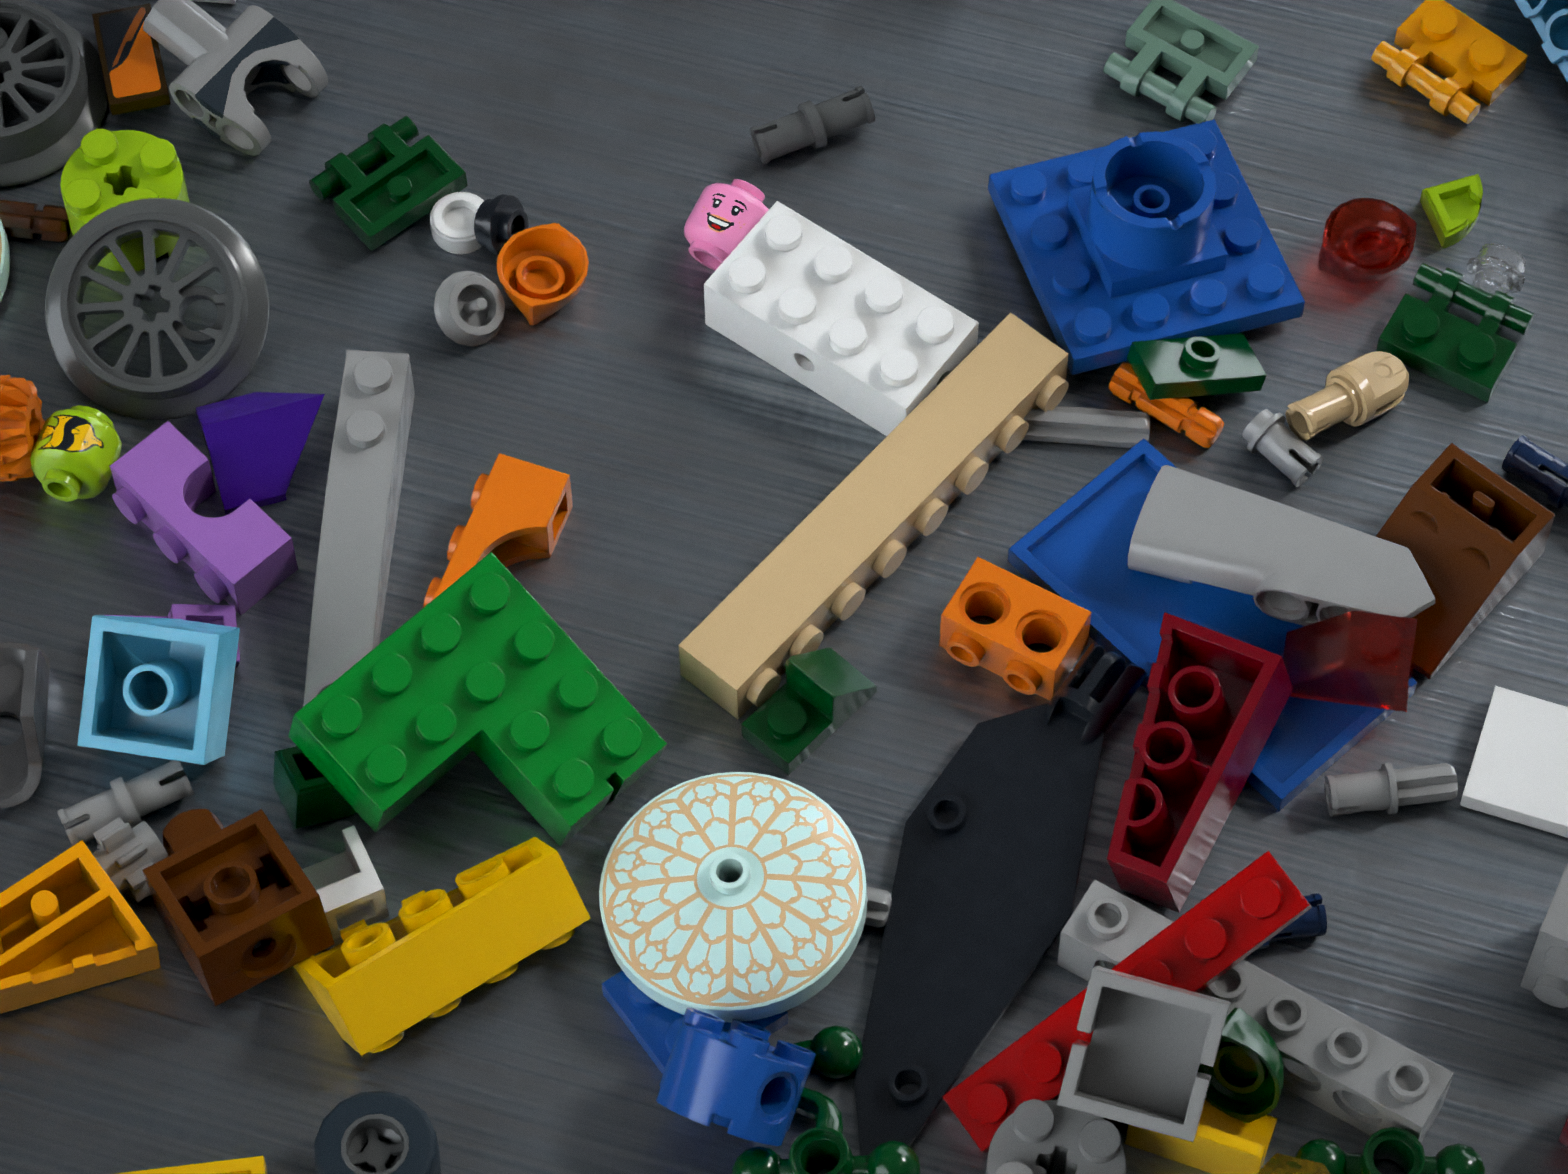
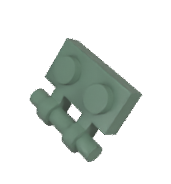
M1151 0L1126 32L1125 46L1138 54L1130 61L1113 52L1104 65L1103 73L1120 81V89L1135 97L1144 94L1166 106V114L1181 122L1188 118L1198 124L1213 120L1217 110L1216 106L1199 98L1202 93L1207 90L1227 100L1257 61L1259 46L1173 0ZM1161 65L1183 77V80L1177 86L1154 74L1156 69Z

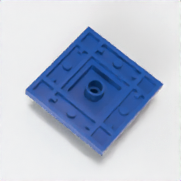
M1215 119L1165 132H1142L1131 138L1125 136L1107 146L989 174L988 191L1058 346L1068 353L1067 366L1072 375L1128 361L1127 356L1134 341L1236 334L1302 317L1305 305L1303 296Z

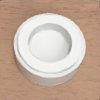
M468 192L451 193L438 200L430 213L431 232L436 244L443 250L454 254H467L480 249L482 246L478 243L474 233V220L477 210L484 200Z

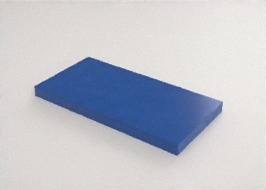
M1143 438L1012 545L1008 550V562L1031 583L1091 611L1089 637L1101 645L1107 653L1114 652L1123 657L1126 661L1125 669L1131 663L1144 668L1147 676L1142 685L1147 690L1152 663H1156L1160 648L1161 636L1159 633L1164 612L1282 656L1293 690L1247 779V782L1280 811L1414 695L1417 681L1365 635L1358 637L1344 636L1283 621L1262 612L1255 605L1253 595L1196 581L1189 584L1128 569V553L1131 538L1150 488L1162 466L1169 465L1177 468Z

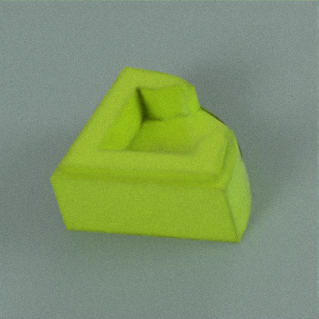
M1479 174L1422 189L1420 203L1443 249L1465 238L1477 222L1483 195Z

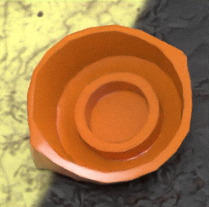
M551 223L527 228L512 235L498 254L496 268L499 281L513 304L525 316L529 325H537L561 310L575 298L586 281L589 261L587 251L580 240L559 223Z

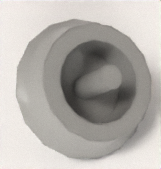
M462 271L453 273L442 281L435 293L433 309L436 322L443 333L455 343L471 347L485 344L497 335L503 324L505 303L497 285L483 274Z

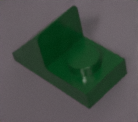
M830 647L793 655L786 660V683L741 724L742 737L789 776L877 693V686Z

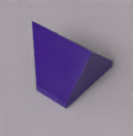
M253 392L195 408L225 515L232 513L249 499L259 507L287 500V489L325 394Z

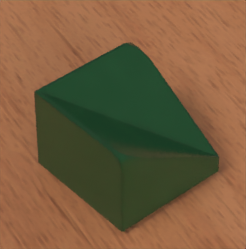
M297 746L275 751L274 787L295 829L352 816L356 813L352 806Z

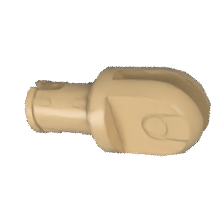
M1375 351L1363 354L1331 370L1326 377L1325 388L1287 406L1289 409L1286 410V420L1289 428L1301 440L1306 441L1342 421L1354 427L1363 425L1394 409L1403 400L1409 384V373L1402 361L1390 353Z

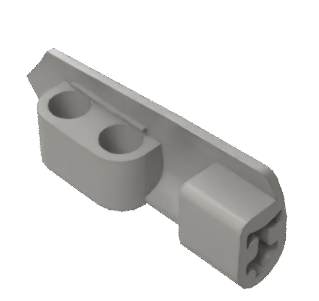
M1169 465L1161 467L1150 488L1135 525L1129 547L1128 569L1189 584L1196 581L1253 595L1255 605L1271 617L1344 636L1358 637L1370 633L1375 618L1402 624L1435 604V597L1409 548Z

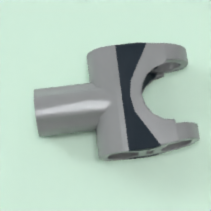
M158 0L144 20L143 31L188 66L169 86L170 94L176 104L210 134L245 154L259 155L272 141L267 127L254 114L255 109L247 100V95L258 87L275 85L282 86L291 92L297 90L307 97L314 98L328 85L325 69L313 52L288 27L261 7L255 5L248 6L226 28L192 0Z

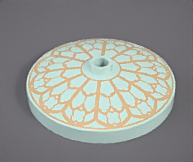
M726 772L701 776L669 788L650 800L628 820L613 842L604 863L599 890L601 917L610 950L616 962L631 982L649 998L677 1013L684 1015L687 1008H694L719 1017L725 1022H732L733 1019L752 1021L783 1013L802 1004L825 988L849 961L859 942L866 919L868 901L866 874L862 855L854 836L842 818L825 801L802 786L785 779L753 772Z

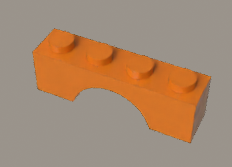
M499 453L490 474L482 473L475 483L471 496L472 514L466 526L459 524L455 528L447 551V560L450 562L443 578L434 577L425 595L423 608L490 552L505 567L525 560L550 558L573 507L570 475Z

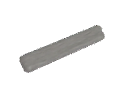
M1056 406L1052 411L1048 410L1047 412L1040 408L1032 409L1024 417V420L1029 423V428L1023 440L1132 448L1143 438L1149 441L1150 418L1145 412Z

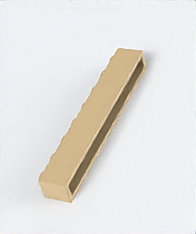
M1010 312L678 645L680 675L736 719H739L753 704L760 707L778 689L781 676L786 672V660L793 655L816 651L823 640V633L838 618L844 621L859 608L865 597V590L879 576L887 578L897 570L906 556L907 547L920 534L928 536L939 527L947 514L948 506L961 492L966 495L972 493L985 478L989 464L1002 451L1010 453L1021 443L1029 428V423L1024 420V417L1032 409L1040 408L1044 412L1052 411L1061 402L1069 387V383L1066 381L1068 353Z

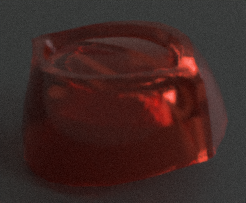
M1356 198L1344 202L1330 213L1325 222L1317 266L1319 270L1351 283L1370 284L1392 276L1408 262L1413 252L1416 238V221L1395 205L1384 200Z

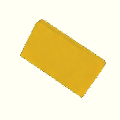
M1205 1100L1194 1142L1128 1124L1125 1144L1211 1174H1260L1278 1118L1265 1115L1250 1123H1245L1216 1109Z

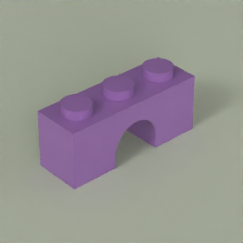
M169 421L165 422L110 465L116 488L112 498L121 513L133 524H137L142 520L154 532L153 538L156 544L172 562L177 564L183 560L196 572L194 577L200 588L214 602L219 603L224 599L229 605H235L236 612L242 615L298 570L292 538L251 499L247 500L232 513L222 517L208 518L194 513L203 501L216 492L209 459Z

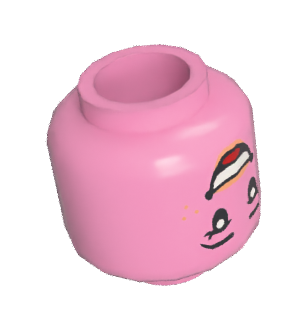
M734 179L731 185L715 183L707 186L700 195L684 226V236L690 244L688 250L690 255L704 266L716 271L769 210L762 203L765 199L764 193L754 185L740 179Z

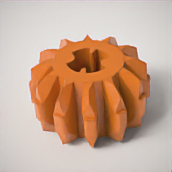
M0 375V482L18 481L19 478L33 477L34 473L31 469L30 461L31 452L45 423L41 412L42 401L37 396V388L33 382L25 378L10 377V375Z

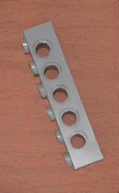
M1094 879L1061 931L1057 965L1089 982L1092 969L1095 966L1112 969L1173 923V921ZM1244 959L1199 992L1200 994L1230 1001L1228 1014L1235 1007L1242 1008L1270 1034L1282 1056L1284 1089L1370 1136L1380 1129L1396 1127L1407 1130L1422 1143L1444 1104L1454 1072Z

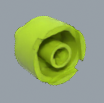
M107 129L90 131L82 138L81 146L69 157L61 175V193L73 235L95 216L122 203L147 198H168L189 202L182 166L174 145L168 140L141 131L118 130L111 132ZM165 235L154 238L156 258L167 252L170 257L179 238ZM143 237L123 243L121 250L136 271L145 269ZM112 252L108 253L98 264V266L109 270L125 272Z

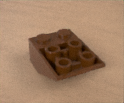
M1451 443L1412 485L1376 535L1378 538L1409 548L1435 597V604L1402 624L1375 618L1373 627L1367 635L1430 680L1544 553L1555 514Z

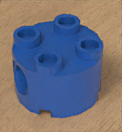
M687 1008L662 1075L656 1101L667 1109L709 1127L712 1122L728 1128L727 1134L761 1144L781 1146L786 1132L789 1131L816 1054L806 1048L782 1040H778L776 1047H773L768 1042L771 1032L762 1027L733 1019L729 1030L723 1028L725 1023L723 1019L694 1008Z

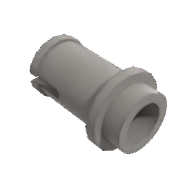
M1264 409L1252 419L1243 431L1242 437L1249 442L1247 450L1252 454L1260 452L1284 473L1293 485L1299 487L1308 480V477L1305 475L1307 470L1313 475L1322 464L1324 457L1316 453L1284 425L1286 417L1280 412L1273 414L1268 409Z

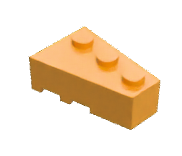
M83 840L0 893V1014L161 968L157 943Z

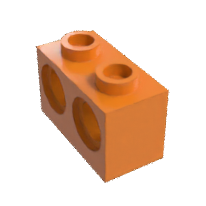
M977 557L941 614L939 646L946 649L948 654L961 664L970 667L979 665L1003 677L1004 681L1011 688L1026 695L1037 694L1051 701L1088 643L1091 611ZM989 616L995 619L996 622L983 625L975 623L971 618ZM1042 643L1052 647L1053 650L1039 653L1032 651L1027 646Z

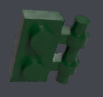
M404 116L391 126L387 124L380 125L368 133L369 141L348 155L341 152L325 162L324 171L309 180L312 191L320 200H324L337 190L343 192L333 199L335 213L371 251L429 213L438 200L448 194L459 192L468 186L466 172L429 134L411 147L407 145L408 142L419 136L416 125L408 116ZM380 161L385 162L384 165L368 176L364 174L365 171Z
M1422 263L1412 285L1432 293V297L1426 303L1405 293L1380 335L1376 351L1390 353L1400 359L1404 365L1488 403L1513 360L1517 343L1499 336L1501 329L1505 326L1525 335L1531 326L1535 313L1515 305L1514 297L1499 290L1493 295L1464 282L1465 275L1448 267L1442 272ZM1453 303L1482 316L1483 318L1477 326L1448 313Z

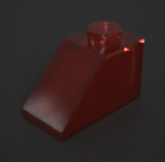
M1350 611L1287 632L1283 661L1293 687L1290 697L1407 712L1416 654L1417 619Z

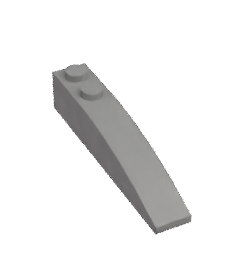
M346 351L322 516L303 707L315 698L322 688L333 683L379 645L415 396L410 357L406 353Z

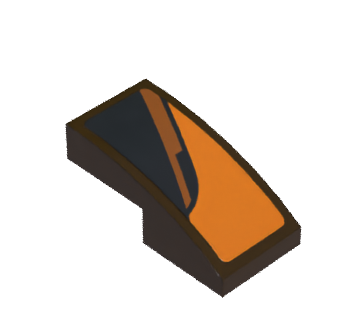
M150 3L92 14L112 115L171 104L159 43L143 31L144 20L151 11Z

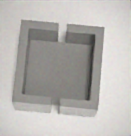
M1095 966L1090 975L1076 1029L1089 1034L1093 1031L1091 1042L1077 1039L1073 1043L1057 1105L1194 1142L1212 1076L1198 1072L1200 1064L1214 1066L1231 1002Z

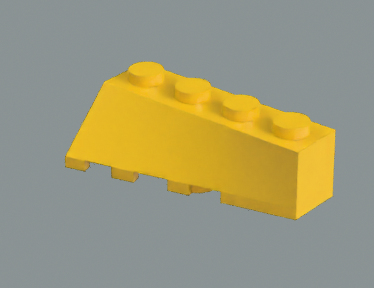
M533 837L458 873L455 878L458 886L456 889L447 893L443 889H434L427 892L425 890L420 891L402 900V907L398 912V916L385 923H375L367 926L365 920L362 919L339 930L344 941L343 943L294 965V968L340 1037L361 1056L368 1052L384 1051L397 1044L403 1038L406 1029L426 1017L436 1018L449 1013L460 1004L461 996L483 983L491 984L507 978L517 970L519 961L539 949L547 950L562 945L574 935V928L591 919L557 850L537 837Z

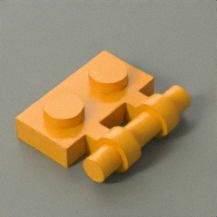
M1425 0L1397 28L1394 43L1401 47L1402 51H1399L1386 41H1382L1371 56L1373 62L1387 70L1386 77L1402 88L1407 85L1411 86L1430 99L1429 106L1445 117L1451 113L1466 124H1470L1481 108V104L1468 95L1472 94L1490 106L1525 70L1528 55L1445 0ZM1428 65L1446 77V79L1443 80L1425 67Z

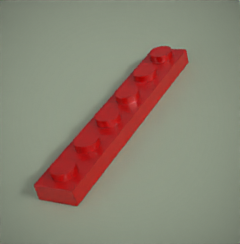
M1268 850L1111 970L1199 993L1310 910L1312 906ZM1087 988L942 1096L982 1152L987 1153L989 1151L990 1143L997 1129L1024 1101L1032 1099L1046 1101L1059 1098L1073 1043L1077 1039L1091 1042L1093 1031L1089 1034L1076 1030Z

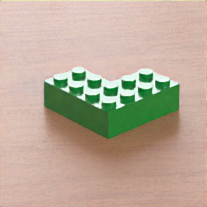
M492 552L296 712L288 735L375 833L468 754L474 751L560 847L604 809L609 798L614 801L657 763L667 745L661 736Z

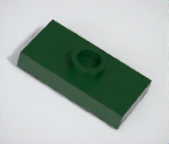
M1243 333L1134 341L1127 356L1130 365L1150 400L1261 391L1267 376Z

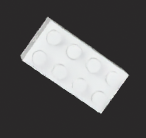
M779 201L774 203L704 283L705 324L885 436H888L977 347L979 322Z

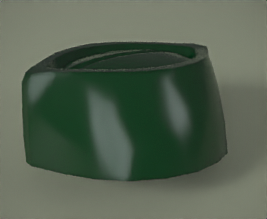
M1235 1007L1227 1015L1214 1066L1200 1064L1198 1072L1212 1075L1205 1099L1208 1103L1231 1117L1245 1123H1250L1269 1114L1277 1106L1283 1088L1284 1067L1282 1056L1270 1034L1242 1008Z

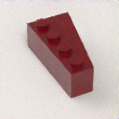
M1164 612L1159 633L1161 636L1157 661L1152 663L1147 684L1149 691L1142 724L1138 723L1133 744L1135 755L1130 777L1124 783L1107 861L1121 890L1180 913L1293 687L1282 656Z

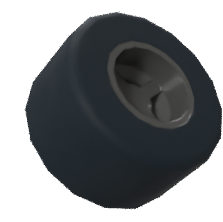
M389 1091L361 1092L339 1102L323 1119L314 1141L315 1166L318 1174H441L437 1136L426 1112L408 1097ZM368 1167L375 1168L376 1171L370 1170Z

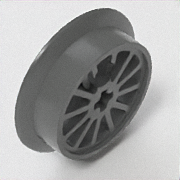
M0 0V187H8L40 179L64 167L73 152L81 146L82 138L90 131L100 129L109 103L100 55L90 41L49 9L27 0ZM53 56L56 58V60H48ZM64 81L63 85L59 88L45 84ZM29 100L47 105V107L42 112L36 113L29 105ZM19 117L24 121L21 124L5 128L6 122L13 121Z
M168 198L139 199L122 203L95 216L83 225L64 246L51 271L46 289V331L52 351L63 372L93 402L109 411L134 419H177L196 414V407L223 400L249 374L260 355L268 330V287L261 265L250 245L232 225L208 209L181 200ZM160 235L179 238L162 273L157 275L154 238ZM139 237H143L145 274L143 276L138 275L121 250L123 243ZM189 246H198L210 256L208 261L178 281L172 282ZM108 253H113L130 278L131 283L128 286L94 271ZM216 271L221 273L226 291L223 294H218L209 287L194 285ZM91 281L123 295L121 301L83 303L86 285ZM155 292H160L161 298L170 305L168 312H157L155 320L149 321V316L140 308V304L142 301H152ZM197 300L213 302L218 312L215 324L199 332L189 330L184 322V314L187 307ZM124 313L121 319L92 338H87L83 325L86 319L85 315ZM133 327V332L117 364L110 366L99 357V348ZM144 336H149L152 375L149 378L128 375L127 372ZM169 336L188 364V367L182 372L164 377L161 337ZM185 338L200 345L214 342L215 344L201 360L197 361L182 339Z

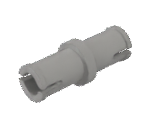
M172 760L126 782L123 781L122 777L109 782L112 788L66 809L62 808L57 813L62 825L66 829V834L72 846H74L81 840L85 843L94 839L93 833L118 817L124 823L128 822L131 828L142 822L140 817L186 796H193L195 793L180 761Z

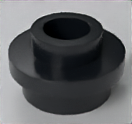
M505 194L499 195L494 199L485 200L479 206L474 220V233L478 243L483 247H487L495 255L499 254L503 245L512 235L529 227L528 217L521 201L515 196Z

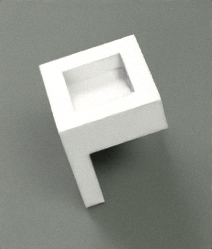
M354 825L342 830L345 852L302 869L320 896L333 940L341 937L339 930L362 919L365 920L368 926L389 917L384 888Z

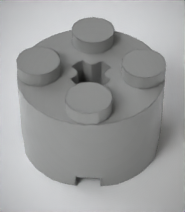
M1032 1099L1020 1104L1014 1113L997 1129L988 1151L986 1174H1126V1159L1121 1144V1136L1113 1123L1100 1116L1057 1105L1058 1100L1041 1101Z

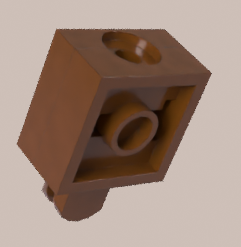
M191 809L178 814L163 829V846L168 857L142 871L162 923L215 1007L335 944L319 894L262 809L227 827H224L218 817L208 809ZM260 941L262 946L254 949V946Z

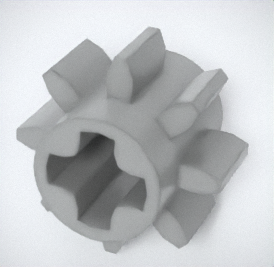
M118 817L93 833L99 845H97L98 850L92 854L119 892L122 894L126 891L130 897H134L137 903L151 895L142 870L168 857L165 848L151 827L143 821L131 828L128 822L124 823Z

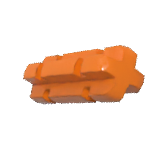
M1122 363L1110 380L1108 388L1113 395L1129 404L1135 401V406L1139 410L1178 433H1181L1183 430L1186 431L1185 435L1188 439L1204 448H1210L1217 441L1223 430L1224 422L1220 416L1204 407H1201L1199 410L1196 409L1197 405L1187 397L1150 400L1129 363Z

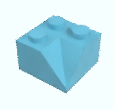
M92 616L77 746L201 765L225 756L240 628L172 618Z

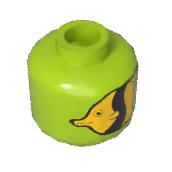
M77 405L72 406L70 409L55 411L45 421L32 449L30 457L31 469L35 477L42 483L44 491L55 499L71 502L76 499L93 498L102 493L107 487L112 476L110 465L120 458L122 442L117 431L114 429L112 420L97 409Z

